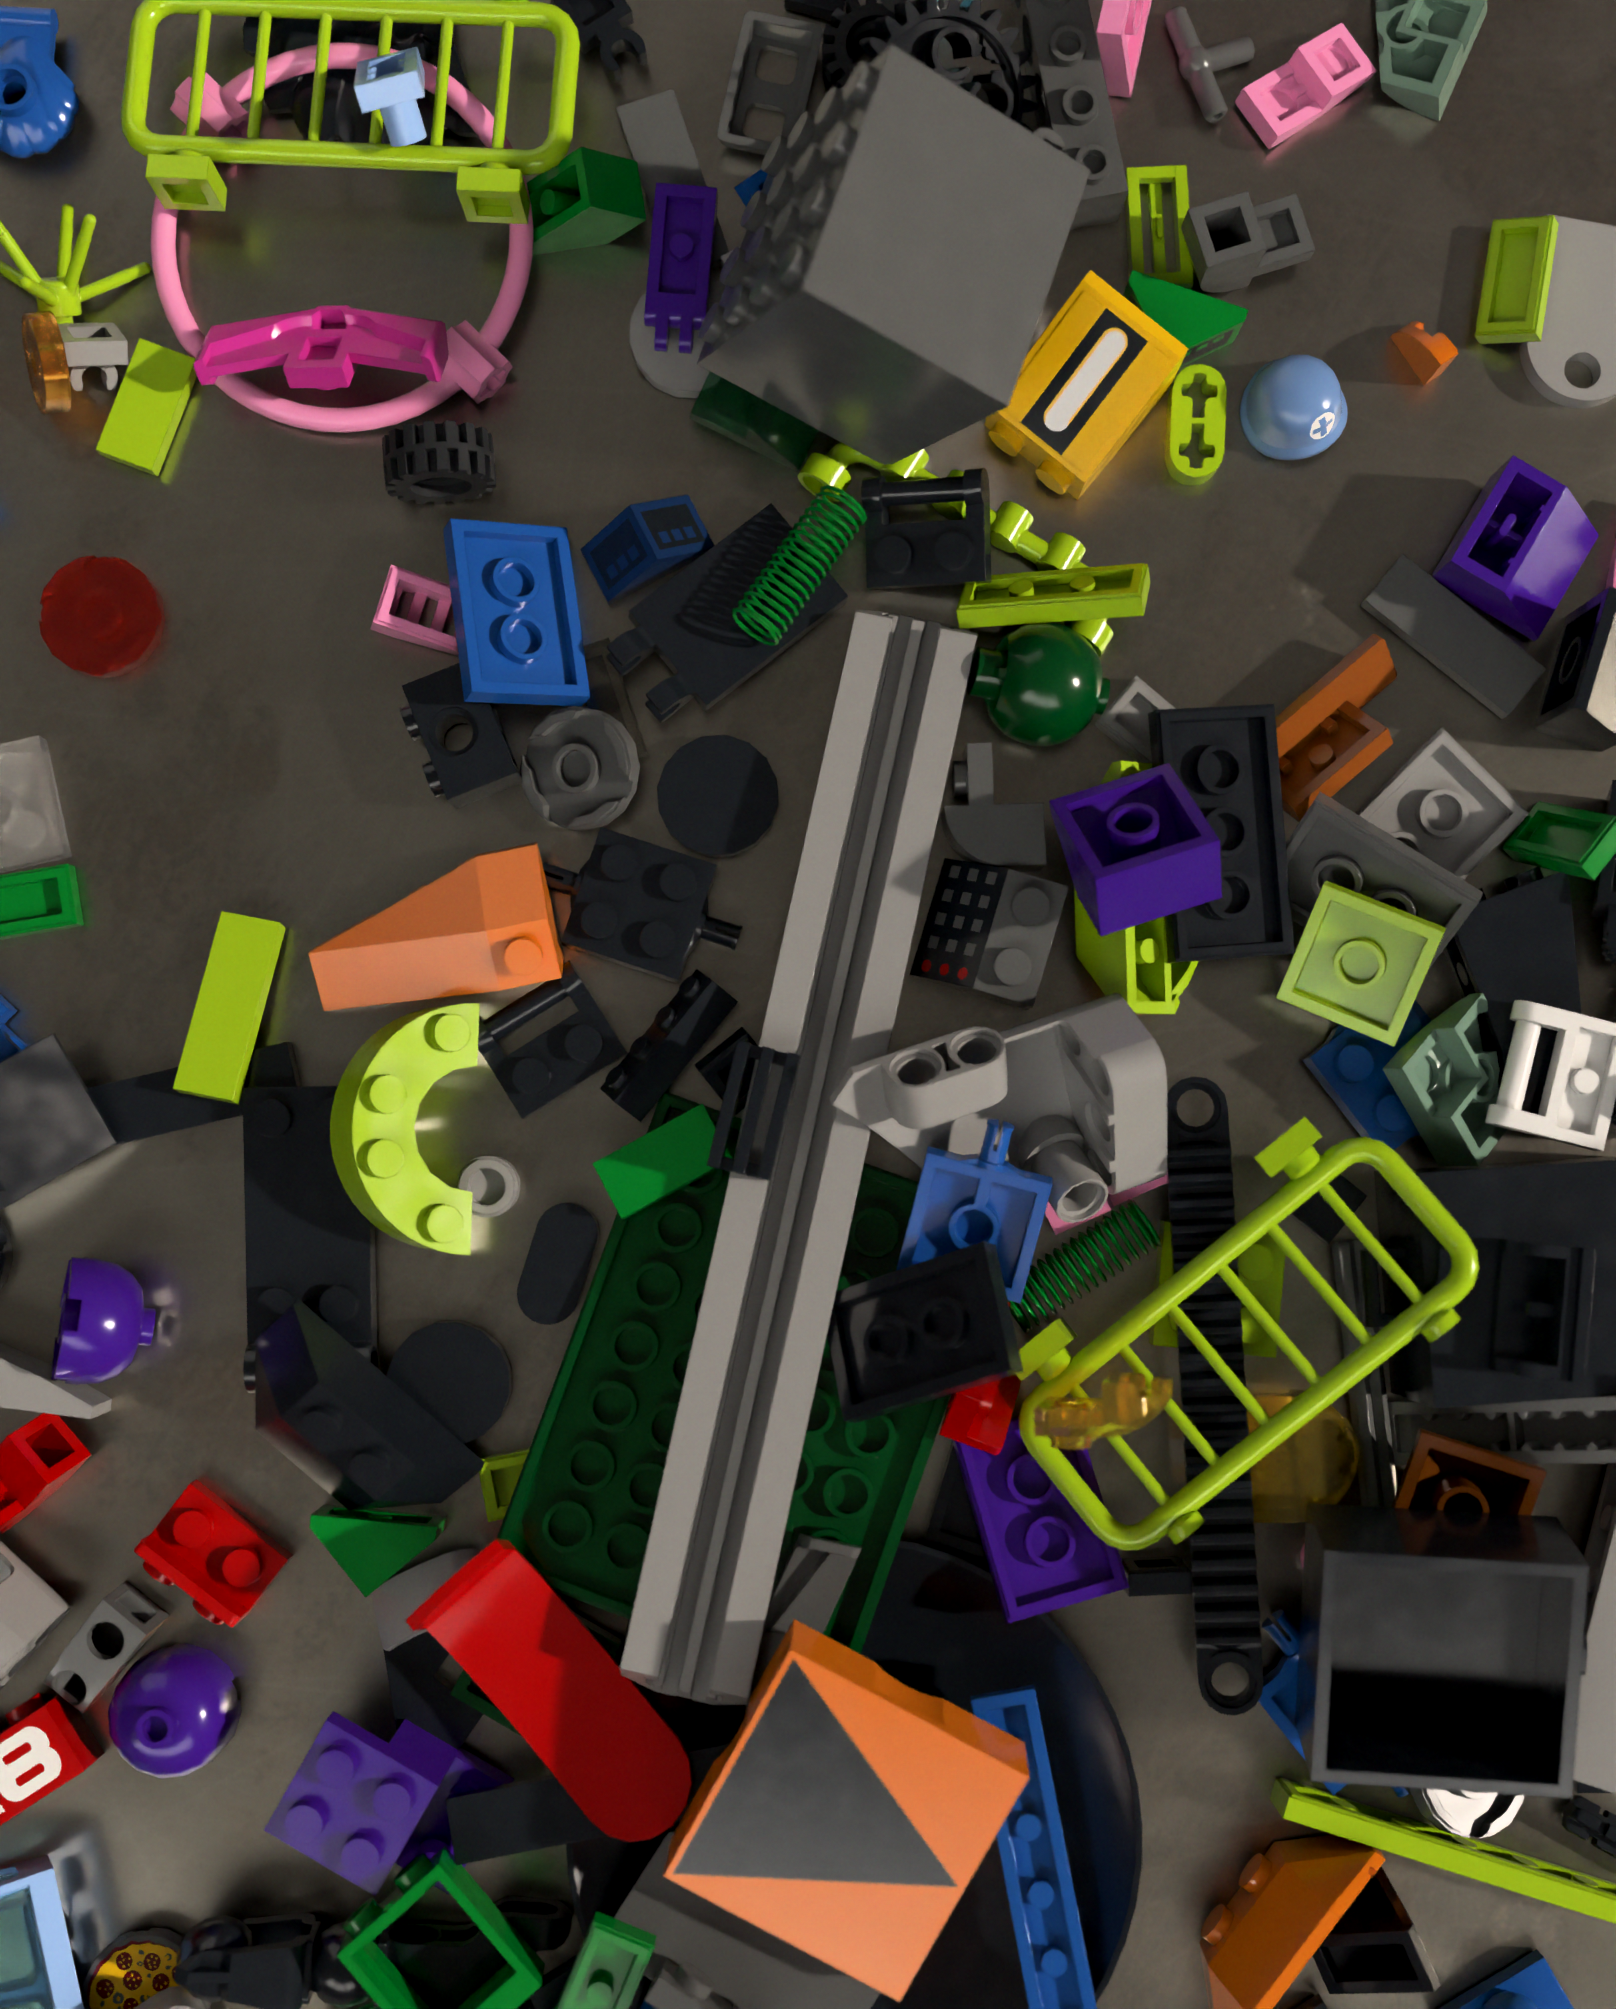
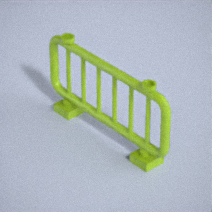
M144 0L135 10L130 27L120 113L122 133L133 149L147 157L145 177L164 209L225 212L227 187L214 163L457 173L456 191L467 222L528 224L530 200L522 175L542 174L556 167L567 155L572 141L580 51L579 33L569 14L556 5L529 0ZM174 14L199 15L186 135L152 133L146 126L156 29L162 19ZM212 15L259 17L247 138L199 136ZM272 18L320 20L308 140L259 138ZM332 20L380 22L377 57L390 54L393 22L441 24L430 145L392 147L391 144L381 143L383 119L380 109L373 110L371 114L369 143L320 141ZM453 25L502 27L491 148L443 146ZM514 27L546 29L554 35L556 43L548 135L543 144L534 149L504 148Z
M1303 1117L1254 1157L1271 1178L1283 1170L1291 1179L1076 1355L1072 1356L1065 1348L1078 1336L1063 1317L1052 1322L1019 1349L1024 1372L1016 1374L1018 1378L1023 1381L1036 1371L1044 1380L1023 1401L1018 1417L1020 1436L1029 1453L1091 1531L1104 1543L1124 1551L1142 1550L1156 1543L1166 1534L1175 1545L1180 1543L1205 1522V1519L1197 1510L1417 1335L1422 1333L1429 1343H1432L1460 1321L1461 1318L1453 1310V1307L1463 1300L1475 1285L1479 1271L1477 1250L1464 1229L1399 1154L1384 1142L1368 1137L1347 1138L1333 1145L1321 1155L1313 1145L1322 1138V1135L1306 1117ZM1355 1163H1367L1377 1169L1450 1255L1452 1263L1450 1273L1425 1295L1421 1293L1328 1184L1349 1166ZM1317 1192L1321 1194L1413 1302V1305L1374 1336L1367 1331L1278 1225V1223ZM1267 1232L1362 1344L1322 1377L1228 1266L1230 1262ZM1217 1273L1311 1385L1271 1418L1178 1306V1304ZM1167 1313L1260 1425L1222 1457L1218 1456L1129 1347L1130 1343ZM1118 1353L1210 1465L1171 1497H1169L1080 1386L1083 1381ZM1070 1393L1160 1504L1159 1507L1141 1521L1132 1525H1125L1113 1518L1047 1435L1043 1422L1045 1414L1067 1394Z

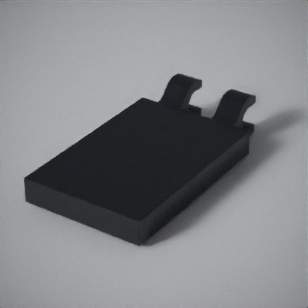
M772 503L631 608L628 618L636 628L624 632L607 646L610 653L606 658L621 676L634 669L654 651L657 652L675 674L657 684L646 694L649 700L645 705L659 723L667 720L693 698L706 712L846 604L848 595L832 575L825 571L826 578L820 579L821 585L815 587V594H809L810 600L803 602L804 609L798 610V617H792L793 625H787L788 630L785 633H781L782 640H779L778 645L770 646L754 639L735 622L732 616V609L738 607V601L743 599L744 593L749 592L750 585L755 584V577L760 576L761 570L766 568V562L771 561L772 554L777 553V547L782 545L783 539L788 538V532L793 530ZM794 542L798 549L803 550L822 565V563L816 557L810 554L801 544ZM788 549L792 556L801 560L812 568L816 574L822 576L820 570L809 565L796 552ZM783 557L787 564L799 570L811 582L817 583L814 577L804 573L791 560ZM777 565L782 572L795 579L806 590L811 591L809 585L798 580L786 568ZM772 573L778 581L791 588L799 597L806 598L802 592L789 585L781 576ZM767 581L773 589L783 594L793 604L800 606L797 600L788 596L776 584ZM762 589L768 597L775 600L788 612L795 614L792 608L782 603L769 591ZM749 595L747 599L753 600L751 595ZM756 596L761 604L771 609L781 619L789 622L784 614L777 611L764 599ZM742 603V607L747 608L746 604ZM750 604L757 613L767 618L776 627L784 629L779 622L772 619L759 607ZM736 612L738 619L756 635L771 642L775 641L759 633L744 619L741 613ZM749 617L756 625L770 634L760 623Z

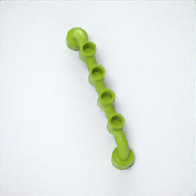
M842 442L836 444L826 455L812 453L798 474L800 483L815 496L816 493L820 492L821 487L825 485L835 486L846 491L852 481L846 468L853 463H865L880 471L881 476H884L887 482L939 477L924 469L929 461V455L924 449L894 464H881ZM951 470L947 477L963 476L964 472ZM830 489L824 490L826 492H832L834 494H837L841 497L843 496L842 494ZM826 496L832 503L839 502V500L833 497ZM965 501L932 503L933 507L941 515L950 520L966 519ZM1003 501L997 512L990 508L991 544L996 548L1008 553H1018L1035 563L1039 571L1088 567L1080 562L1086 549L1073 536L1063 532H1055L1048 543L1028 531L1034 519L1021 505L1012 501ZM1108 618L1065 621L1063 624L1081 634L1095 649L1098 657H1101L1113 637V631L1106 623Z

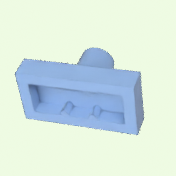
M418 47L357 62L354 89L361 112L366 113L380 109L391 146H405L425 139L427 134L416 99L425 97V71Z

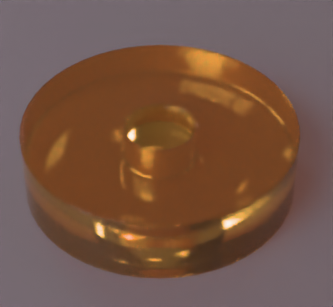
M52 311L23 313L22 338L24 354L37 406L43 415L69 412L71 409L70 376L65 348L56 318Z

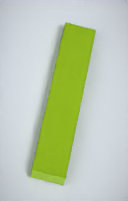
M1282 1777L1275 1779L1270 1801L1283 1819L1616 1924V1883L1475 1838L1460 1837L1438 1830L1434 1825L1336 1794L1333 1796L1330 1792Z

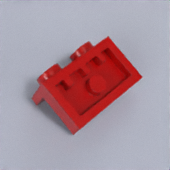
M1015 1374L951 1394L939 1435L993 1455L1000 1454L1004 1446L1022 1381Z
M197 1479L186 1487L153 1532L141 1539L134 1549V1552L145 1560L143 1568L151 1577L167 1586L177 1585L194 1599L192 1605L202 1617L214 1624L222 1625L225 1623L230 1627L236 1626L250 1613L293 1557L291 1552Z

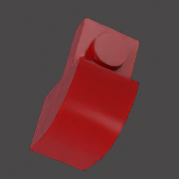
M42 1413L9 1434L0 1443V1532L2 1534L41 1505L92 1455L58 1414Z

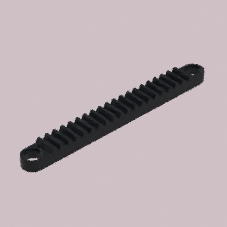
M1195 1076L1178 1081L1167 1093V1184L1173 1275L1236 1224L1231 1165L1232 1152L1226 1097L1216 1083L1207 1078ZM1192 1089L1207 1093L1212 1099L1214 1106L1213 1114L1209 1121L1196 1127L1184 1123L1177 1113L1179 1098L1186 1091ZM1236 1257L1228 1266L1239 1278L1238 1257ZM1217 1273L1178 1304V1306L1246 1387L1241 1301ZM1176 1324L1181 1410L1218 1456L1222 1457L1249 1435L1247 1409ZM1183 1433L1185 1482L1188 1484L1210 1465ZM1250 1469L1197 1510L1205 1519V1522L1189 1535L1198 1683L1201 1695L1209 1707L1221 1714L1232 1716L1246 1713L1256 1706L1262 1696L1264 1683L1257 1557L1255 1551L1256 1539L1253 1520L1254 1507ZM1228 1662L1237 1663L1248 1673V1684L1238 1695H1223L1212 1685V1674L1221 1664Z

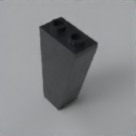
M1540 866L1503 879L1508 891L1486 899L1483 888H1479L1483 892L1479 903L1443 950L1462 999L1473 993H1483L1487 999L1488 1011L1480 1013L1477 1018L1483 1051L1497 1052L1500 1068L1498 1077L1499 1089L1515 1026V1021L1510 1020L1514 1000L1535 1002L1582 1014L1570 881L1567 874L1561 872L1544 877ZM1541 1027L1522 1111L1538 1114L1557 1035L1555 1030Z

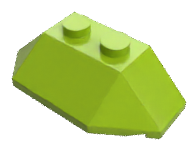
M1122 760L1112 762L1100 784L1151 769L1152 763ZM1074 887L1076 956L1105 996L1119 993L1135 1014H1175L1180 1004L1179 997L1188 986L1199 961L1168 963L1164 916L1100 936L1079 900Z

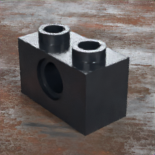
M459 663L402 685L409 704L399 707L400 713L412 740L423 739L431 760L423 763L422 768L436 798L445 795L447 801L458 809L522 783L519 767L493 703L464 702ZM458 723L471 725L473 729L472 739L465 748L457 751L445 749L444 736L451 726Z

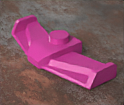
M318 305L313 309L212 325L193 367L202 386L214 384L218 376L284 365L283 370L290 388H317L319 390L349 388L358 364L426 374L428 381L440 382L449 355L446 325L442 321L350 308L348 305Z

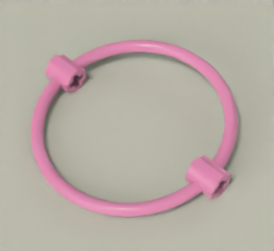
M330 43L327 70L356 69L357 62L377 57L378 46L364 43ZM317 45L289 50L268 58L264 90L295 76L315 72ZM390 48V53L398 52V50ZM421 59L425 71V89L435 95L437 67ZM254 66L241 72L222 87L205 72L199 136L247 138L249 113L242 105L251 99ZM449 75L446 104L466 121L485 148H491L494 124L493 115L472 92ZM190 76L176 89L175 99L170 108L186 127L192 77ZM186 127L181 135H186ZM505 134L504 148L513 149ZM522 175V176H523V179H524L525 186H526V190H527V193H528V197H529V192H528V187H527L526 179H525V176ZM155 195L151 219V255L158 295L178 341L190 357L196 358L205 340V336L200 331L189 310L178 273L176 224L179 210L164 209L160 200ZM531 201L528 224L509 223V253L504 279L497 300L480 332L466 320L457 326H451L446 331L449 355L440 382L429 381L411 392L391 400L349 408L317 407L287 400L258 387L239 373L218 376L214 384L238 403L273 421L296 428L340 433L369 431L399 424L420 416L442 404L461 389L477 404L486 398L492 397L504 385L508 373L513 368L511 363L498 349L518 314L529 280L534 233Z

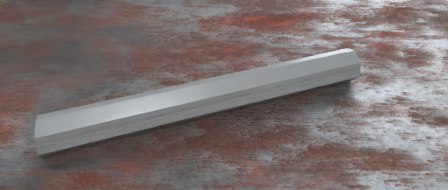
M861 609L855 612L759 1042V1047L764 1046L784 1053L798 1054L801 1056L771 1182L738 1173H730L620 1666L622 1676L659 1693L680 1696L710 1705L748 1704L871 1134L869 1127L832 1105L829 1098L850 1067L888 1055L978 637L976 632L960 629L951 624L890 612ZM755 1060V1065H754V1069H753V1074H752V1078H751V1083H750V1087H749V1092H748V1096H747V1101H746V1105H745V1110H744V1114H743V1119H742V1123H741V1128H740V1132H739V1137H738V1141H737V1146H736V1150H735L734 1159H735V1156H736V1152H737V1148H738V1144H739V1140H740V1136H741V1132H742V1128H743V1124H744V1120H745V1116H746V1112H747V1107H748V1103H749V1099H750V1095H751V1091H752V1087H753V1083H754V1079H755V1075H756V1071H757V1067H758V1063H759L758 1060ZM772 1064L748 1163L760 1165L784 1069L783 1066Z

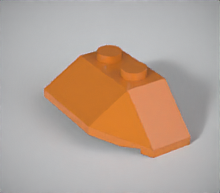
M1325 1835L1277 1841L1271 1845L1264 1856L1261 1853L1253 1856L1240 1875L1239 1886L1241 1887L1227 1906L1219 1904L1210 1912L1201 1929V1937L1203 1938L1199 1944L1209 2009H1273L1370 1878L1375 1875L1386 1859L1381 1851L1340 1836Z

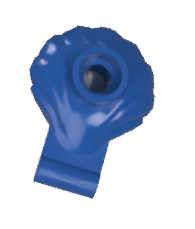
M0 6V152H6L13 158L20 159L27 158L33 154L48 153L60 140L66 139L72 133L75 118L79 114L80 102L77 94L74 92L75 85L54 63L56 34L58 33L59 25L55 9Z

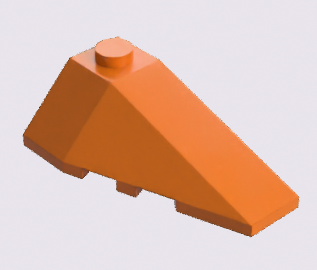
M537 842L476 854L460 863L454 870L428 885L427 883L410 892L402 900L376 915L368 916L311 949L308 953L323 1011L501 991L562 978L564 964L563 950Z

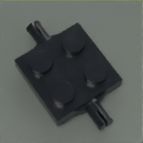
M600 827L590 859L583 865L579 873L548 864V862L543 863L548 889L571 896V913L561 939L562 946L678 984L688 955L699 944L700 939L731 948L734 951L737 947L738 938H740L743 926L708 916V896L717 873L716 864Z

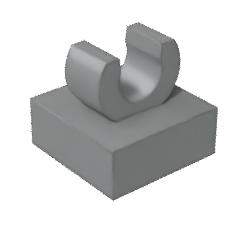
M115 323L51 324L53 349L65 365L66 377L75 391H83V372L88 367L97 366L102 370L101 378L107 390H115L118 383V373L114 365H129L127 339Z

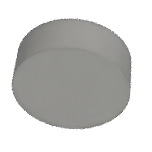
M481 1156L469 1161L461 1169L457 1178L456 1188L473 1192V1215L490 1218L504 1214L514 1206L520 1194L521 1183L518 1172L510 1162L498 1156Z

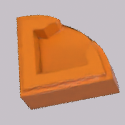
M1412 321L1390 336L1423 385L1441 375L1459 354V350L1443 333L1438 332L1431 336L1425 332L1423 322Z

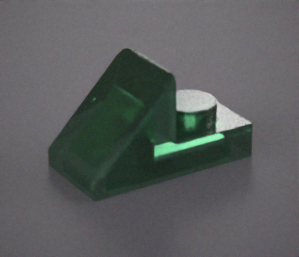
M711 371L690 412V419L799 472L818 432V429Z

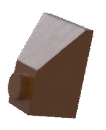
M1419 1428L1391 1508L1532 1515L1547 1472L1542 1467Z

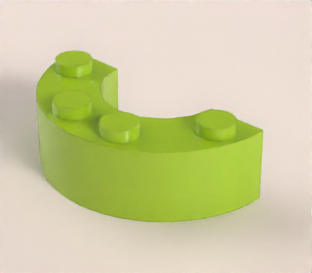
M463 1003L421 1009L401 1016L379 1029L358 1049L347 1065L335 1092L330 1120V1142L335 1167L345 1191L358 1210L374 1226L400 1242L418 1248L457 1255H470L473 1192L449 1187L430 1173L418 1152L414 1127L420 1102L434 1082L453 1070L477 1066L480 1003Z

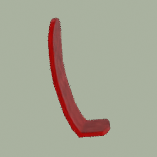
M494 1540L450 1577L405 1620L413 1631L426 1629L447 1650L515 1727L587 1818L607 1836L626 1842L652 1839L669 1829L686 1808L693 1781L690 1758L680 1738L636 1684L621 1675L620 1665L551 1585L508 1540Z

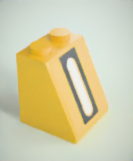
M1090 270L1026 355L1009 406L986 417L984 425L990 429L988 434L991 440L1002 451L1011 456H1017L1019 453L1037 467L1036 475L1049 489L1061 495L1068 492L1078 500L1168 392L1189 349Z

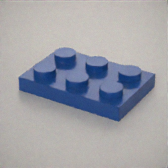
M450 518L443 529L464 702L583 706L590 698V689L567 527Z

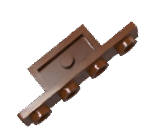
M1372 634L1275 717L1283 811L1298 822L1301 821L1319 792L1331 798L1393 744L1388 728L1360 710L1397 677L1386 641L1380 636Z

